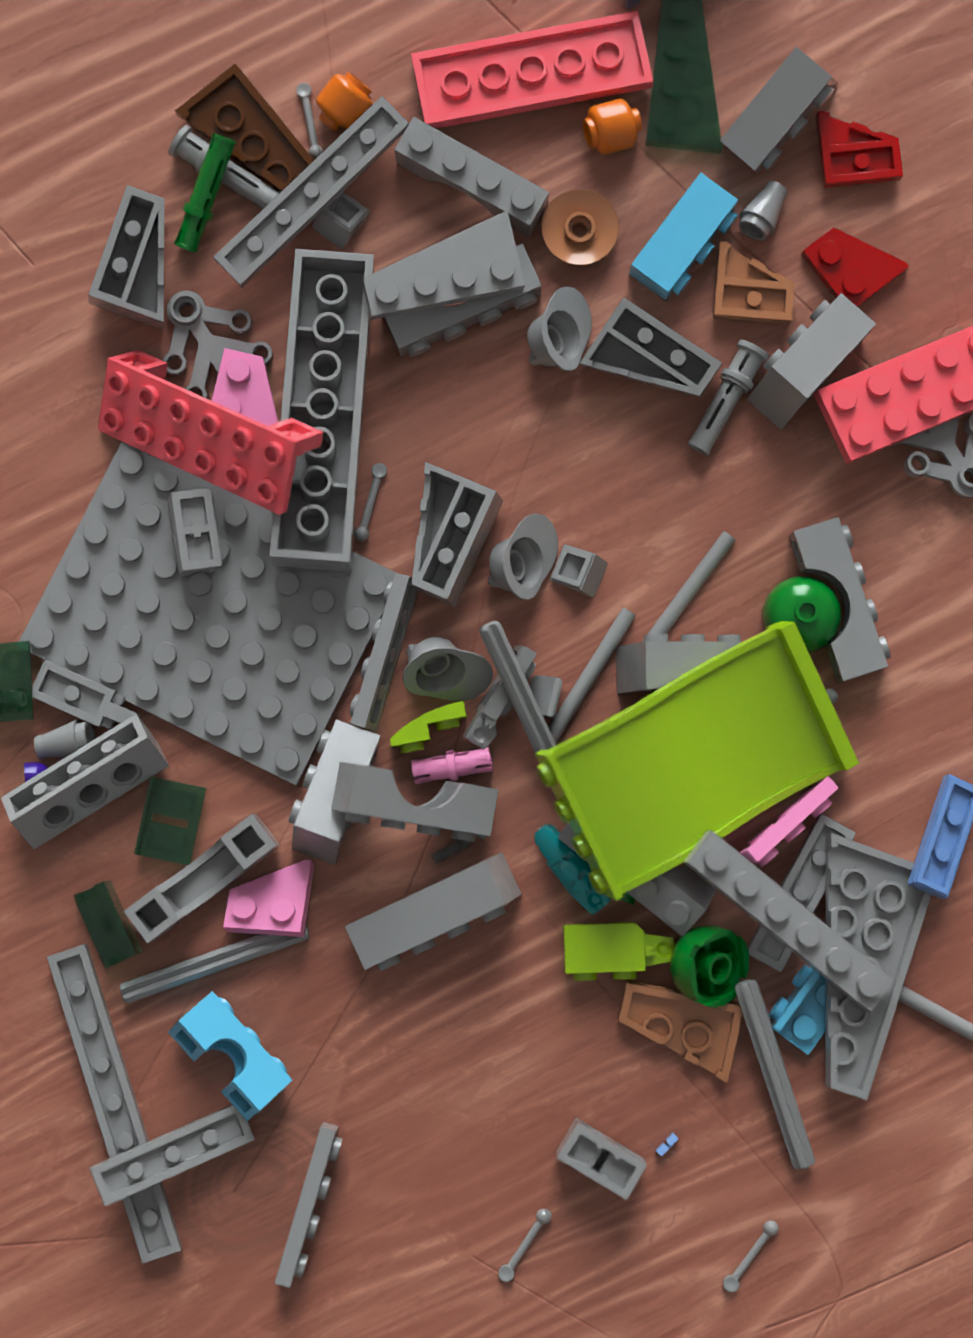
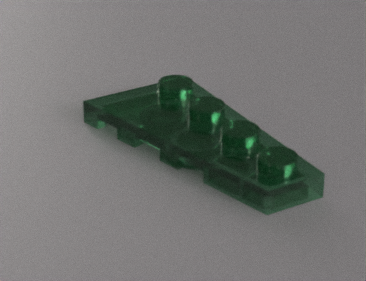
M661 0L653 88L651 90L645 146L722 154L723 146L722 142L719 141L721 139L702 0Z

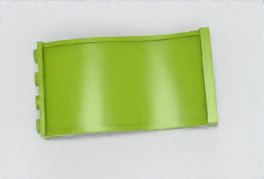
M780 621L766 627L765 631L687 671L609 719L548 750H540L535 753L540 765L536 766L538 775L547 788H552L557 798V801L554 802L555 810L565 824L569 823L575 835L571 838L572 845L581 859L586 858L592 870L588 874L592 886L599 895L603 894L616 901L623 897V893L683 863L707 830H712L719 837L723 838L761 812L794 793L838 771H847L859 764L795 622Z

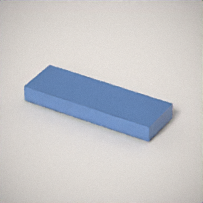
M950 774L943 776L907 883L941 900L947 899L973 824L972 784Z

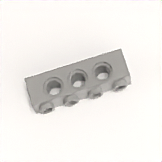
M135 714L1 797V800L12 825L31 847L36 849L116 798L121 797L145 780L153 777L168 767L169 764L157 740L139 716Z

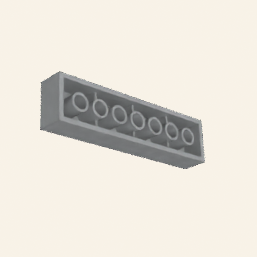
M295 248L281 421L290 418L298 420L322 431L323 438L321 447L297 456L287 512L281 515L273 512L269 552L272 566L351 572L370 331V314L362 280L364 277L374 273L373 254Z

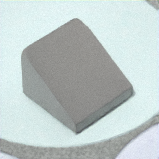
M342 192L315 218L313 229L339 248H344L368 217L370 211Z
M564 544L550 580L589 597H594L608 563L597 554Z
M535 675L532 677L530 689L543 717L552 719L556 713L563 681L557 677Z

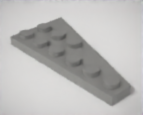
M826 833V925L894 980L871 1013L865 1012L826 980L825 1086L867 1100L931 895L907 884L914 865L913 862L836 834Z

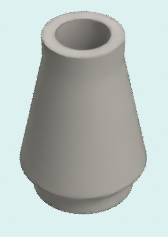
M768 181L764 189L740 213V230L746 236L757 241H764L767 236L772 235L783 201L788 194L787 189L776 181Z
M77 719L43 735L35 736L34 748L39 759L47 757L65 758L96 739L94 729L89 722H81Z

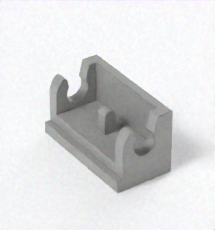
M211 488L171 492L168 498V506L179 577L191 576L194 572L206 571V573L216 571L217 567H222Z

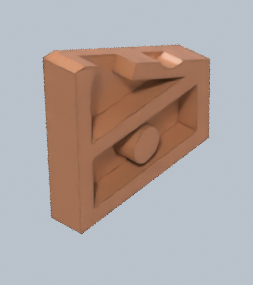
M720 241L718 245L713 318L790 324L793 313L795 282L780 273L769 271L766 265L753 257L752 259L747 258L732 249V245L728 242Z

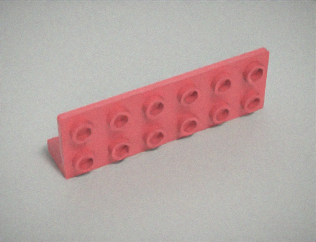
M140 350L107 359L98 424L99 431L278 515L287 512L297 456L321 447L322 431L293 418L269 426L257 422L162 379L166 377L168 363Z

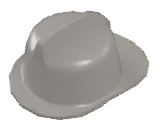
M565 286L556 290L550 298L545 312L529 326L527 339L531 350L529 362L532 365L542 364L546 367H559L569 372L578 367L590 337L592 318L587 301L575 288Z
M536 513L526 516L518 524L510 538L498 543L493 548L489 558L491 574L488 584L491 587L512 592L518 598L524 600L535 597L542 582L551 570L558 552L557 532L552 522L546 516Z
M430 637L418 644H410L407 648L408 665L404 669L402 679L405 688L413 694L449 701H465L484 693L492 682L493 671L491 664L483 656L474 652L460 650L446 638Z

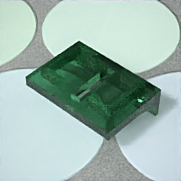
M151 777L134 855L189 865L192 860L207 788ZM153 813L188 820V827L183 828L152 821Z

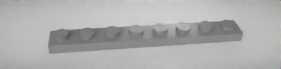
M84 944L47 956L108 1155L109 1158H112L148 1142L149 1139L88 944ZM162 1181L123 1198L142 1263L182 1250L181 1240Z

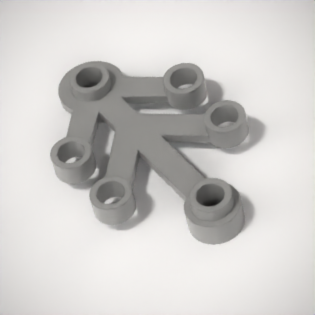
M180 291L169 300L167 314L175 327L169 353L163 359V361L168 363L167 373L178 377L186 372L188 363L184 357V352L190 330L199 343L190 385L185 388L186 390L191 392L193 390H201L203 397L209 398L205 388L210 366L212 363L217 372H219L224 348L249 354H255L257 349L265 348L268 350V356L264 359L265 366L272 362L273 351L268 343L263 341L249 343L215 336L210 333L204 323L230 326L235 334L245 335L250 332L253 326V321L247 311L242 309L228 311L205 306L203 299L193 291ZM186 305L194 307V312L189 317H183L180 314L182 307ZM239 316L247 318V324L243 328H236L234 326V320ZM173 358H180L182 360V365L177 370L169 368V362Z
M973 414L964 423V429L968 436L963 455L955 445L959 418L895 444H904L941 453L948 465L930 462L925 453L914 452L903 463L904 471L908 476L912 478L925 476L949 482V486L955 494L964 498L973 497V483L967 482L964 478L965 471L973 475ZM912 459H917L921 462L922 470L918 471L912 467Z

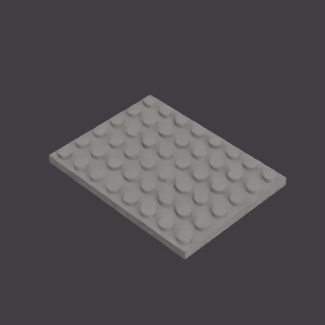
M121 442L17 646L42 659L117 691V694L124 696V700L298 786L319 744L323 731L326 730L372 639L375 623L378 619H382L386 605L383 602L384 592L387 584L393 582L396 572L353 551L351 572L272 566L269 557L272 511ZM211 488L222 567H217L216 571L211 573L199 571L194 572L191 576L179 577L168 498L171 492Z

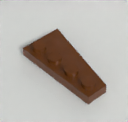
M236 63L175 110L178 117L210 141L212 133L236 141L231 156L279 192H282L314 161Z

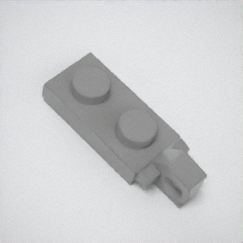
M515 645L512 650L526 680H528L536 667V663L533 660L537 653L526 646ZM497 674L476 708L477 713L463 734V737L483 749L487 748L497 736L495 725L500 715L502 717L506 716L513 706L499 674Z
M45 659L29 693V696L98 727L112 729L115 721L122 723L135 714L139 718L141 714L122 706L125 697L117 694V691Z

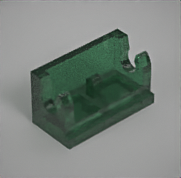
M103 881L94 885L89 890L74 895L76 904L105 969L142 953V949L111 881Z

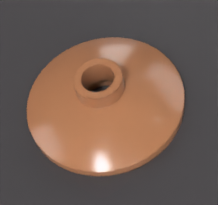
M572 189L555 197L547 206L542 218L541 232L546 247L558 260L569 265L586 266L602 260L613 249L619 233V221L614 207L604 196L588 189ZM581 225L586 228L587 233L583 237H577L573 234L572 229L575 226Z

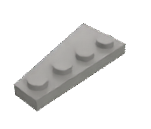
M508 210L364 277L362 284L370 319L384 318L523 290L525 282Z

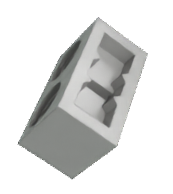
M578 1118L574 1119L556 1150L557 1159L625 1200L628 1199L647 1166L643 1157Z

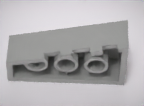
M501 852L346 925L345 928L364 969L366 970L377 965L379 970L382 971L401 962L400 953L412 949L414 955H417L434 947L436 943L433 938L443 933H447L449 939L470 930L471 927L468 922L482 916L485 923L505 914L504 905L521 896L522 893Z

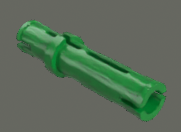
M212 133V138L190 201L185 202L182 209L185 211V215L177 238L174 241L176 246L195 253L198 252L208 220L212 221L214 212L211 210L233 148L236 145V141L216 133Z

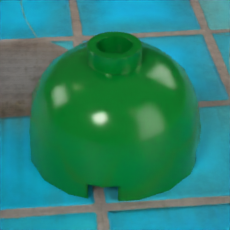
M809 576L791 577L777 584L767 595L762 608L763 625L766 629V627L780 621L795 622L808 652L813 653L824 648L835 637L841 622L840 603L834 591L823 581Z
M704 925L690 929L685 935L680 937L674 946L670 958V972L673 982L684 996L694 1002L711 1008L724 1006L736 997L735 985L738 984L740 977L745 979L747 977L750 956L747 944L742 937L735 935L733 931L719 926Z

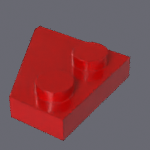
M824 110L817 111L816 124L824 188L901 180L903 170L898 137L884 132H873L867 126L854 121L849 124L830 117V113Z
M834 227L801 253L835 298L842 293L857 307L909 268L905 261Z

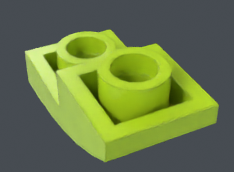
M464 701L436 708L409 722L390 738L391 747H400L401 754L424 750L423 742L431 741L429 725L436 724L437 731L460 727L459 720L467 718Z

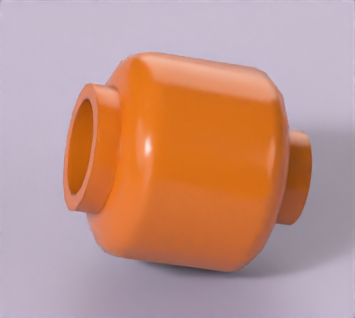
M347 72L345 76L334 74L316 97V104L322 111L318 118L335 132L340 127L347 130L373 105L372 98L369 96L372 90L350 72Z
M616 99L589 108L587 118L582 120L583 134L590 149L595 148L600 154L607 155L633 147L637 140V132L642 130V120L637 108L631 109L625 100Z

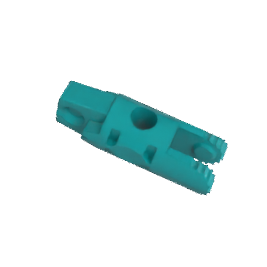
M551 824L542 825L541 829H537L533 838H535L536 846H539V850L548 860L546 865L574 899L591 915L597 913L611 901V898L603 894L599 895L588 877V874L592 872L588 862L585 859H581L574 850L557 838L561 833L558 832V828Z

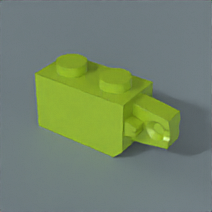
M634 922L563 924L565 974H573V981L597 980V973L613 972V979H636V971H646V966L670 962L674 949V939L670 936L644 934V930Z

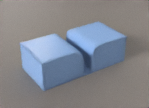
M672 1132L666 1138L667 1144L661 1143L656 1152L662 1157L679 1138Z

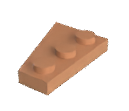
M626 979L618 1017L619 1022L659 1045L662 1044L682 1055L687 1061L696 1066L703 1067L715 1074V1077L728 1083L743 1015L739 1002L730 1001L724 1006L711 1008L690 1000L680 990Z

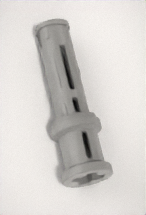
M184 125L171 142L168 154L173 158L179 156L194 166L196 173L199 174L209 144L193 134L190 126ZM229 160L222 183L261 209H264L281 193Z
M739 340L737 344L739 350L729 368H724L721 372L720 379L723 382L707 408L691 440L687 443L688 446L703 455H710L712 447L741 395L751 391L754 386L752 379L761 363L767 362L770 357L765 350L749 341Z

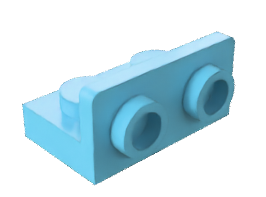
M805 964L792 980L791 984L795 986L787 1000L781 997L772 1007L768 1016L772 1018L771 1025L774 1031L809 1055L825 1033L826 979L811 966L808 967Z

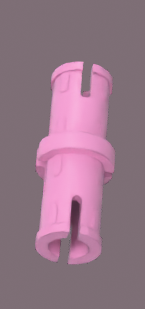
M489 747L455 753L454 750L446 751V755L411 760L416 785L449 778L451 782L458 781L460 776L493 772Z

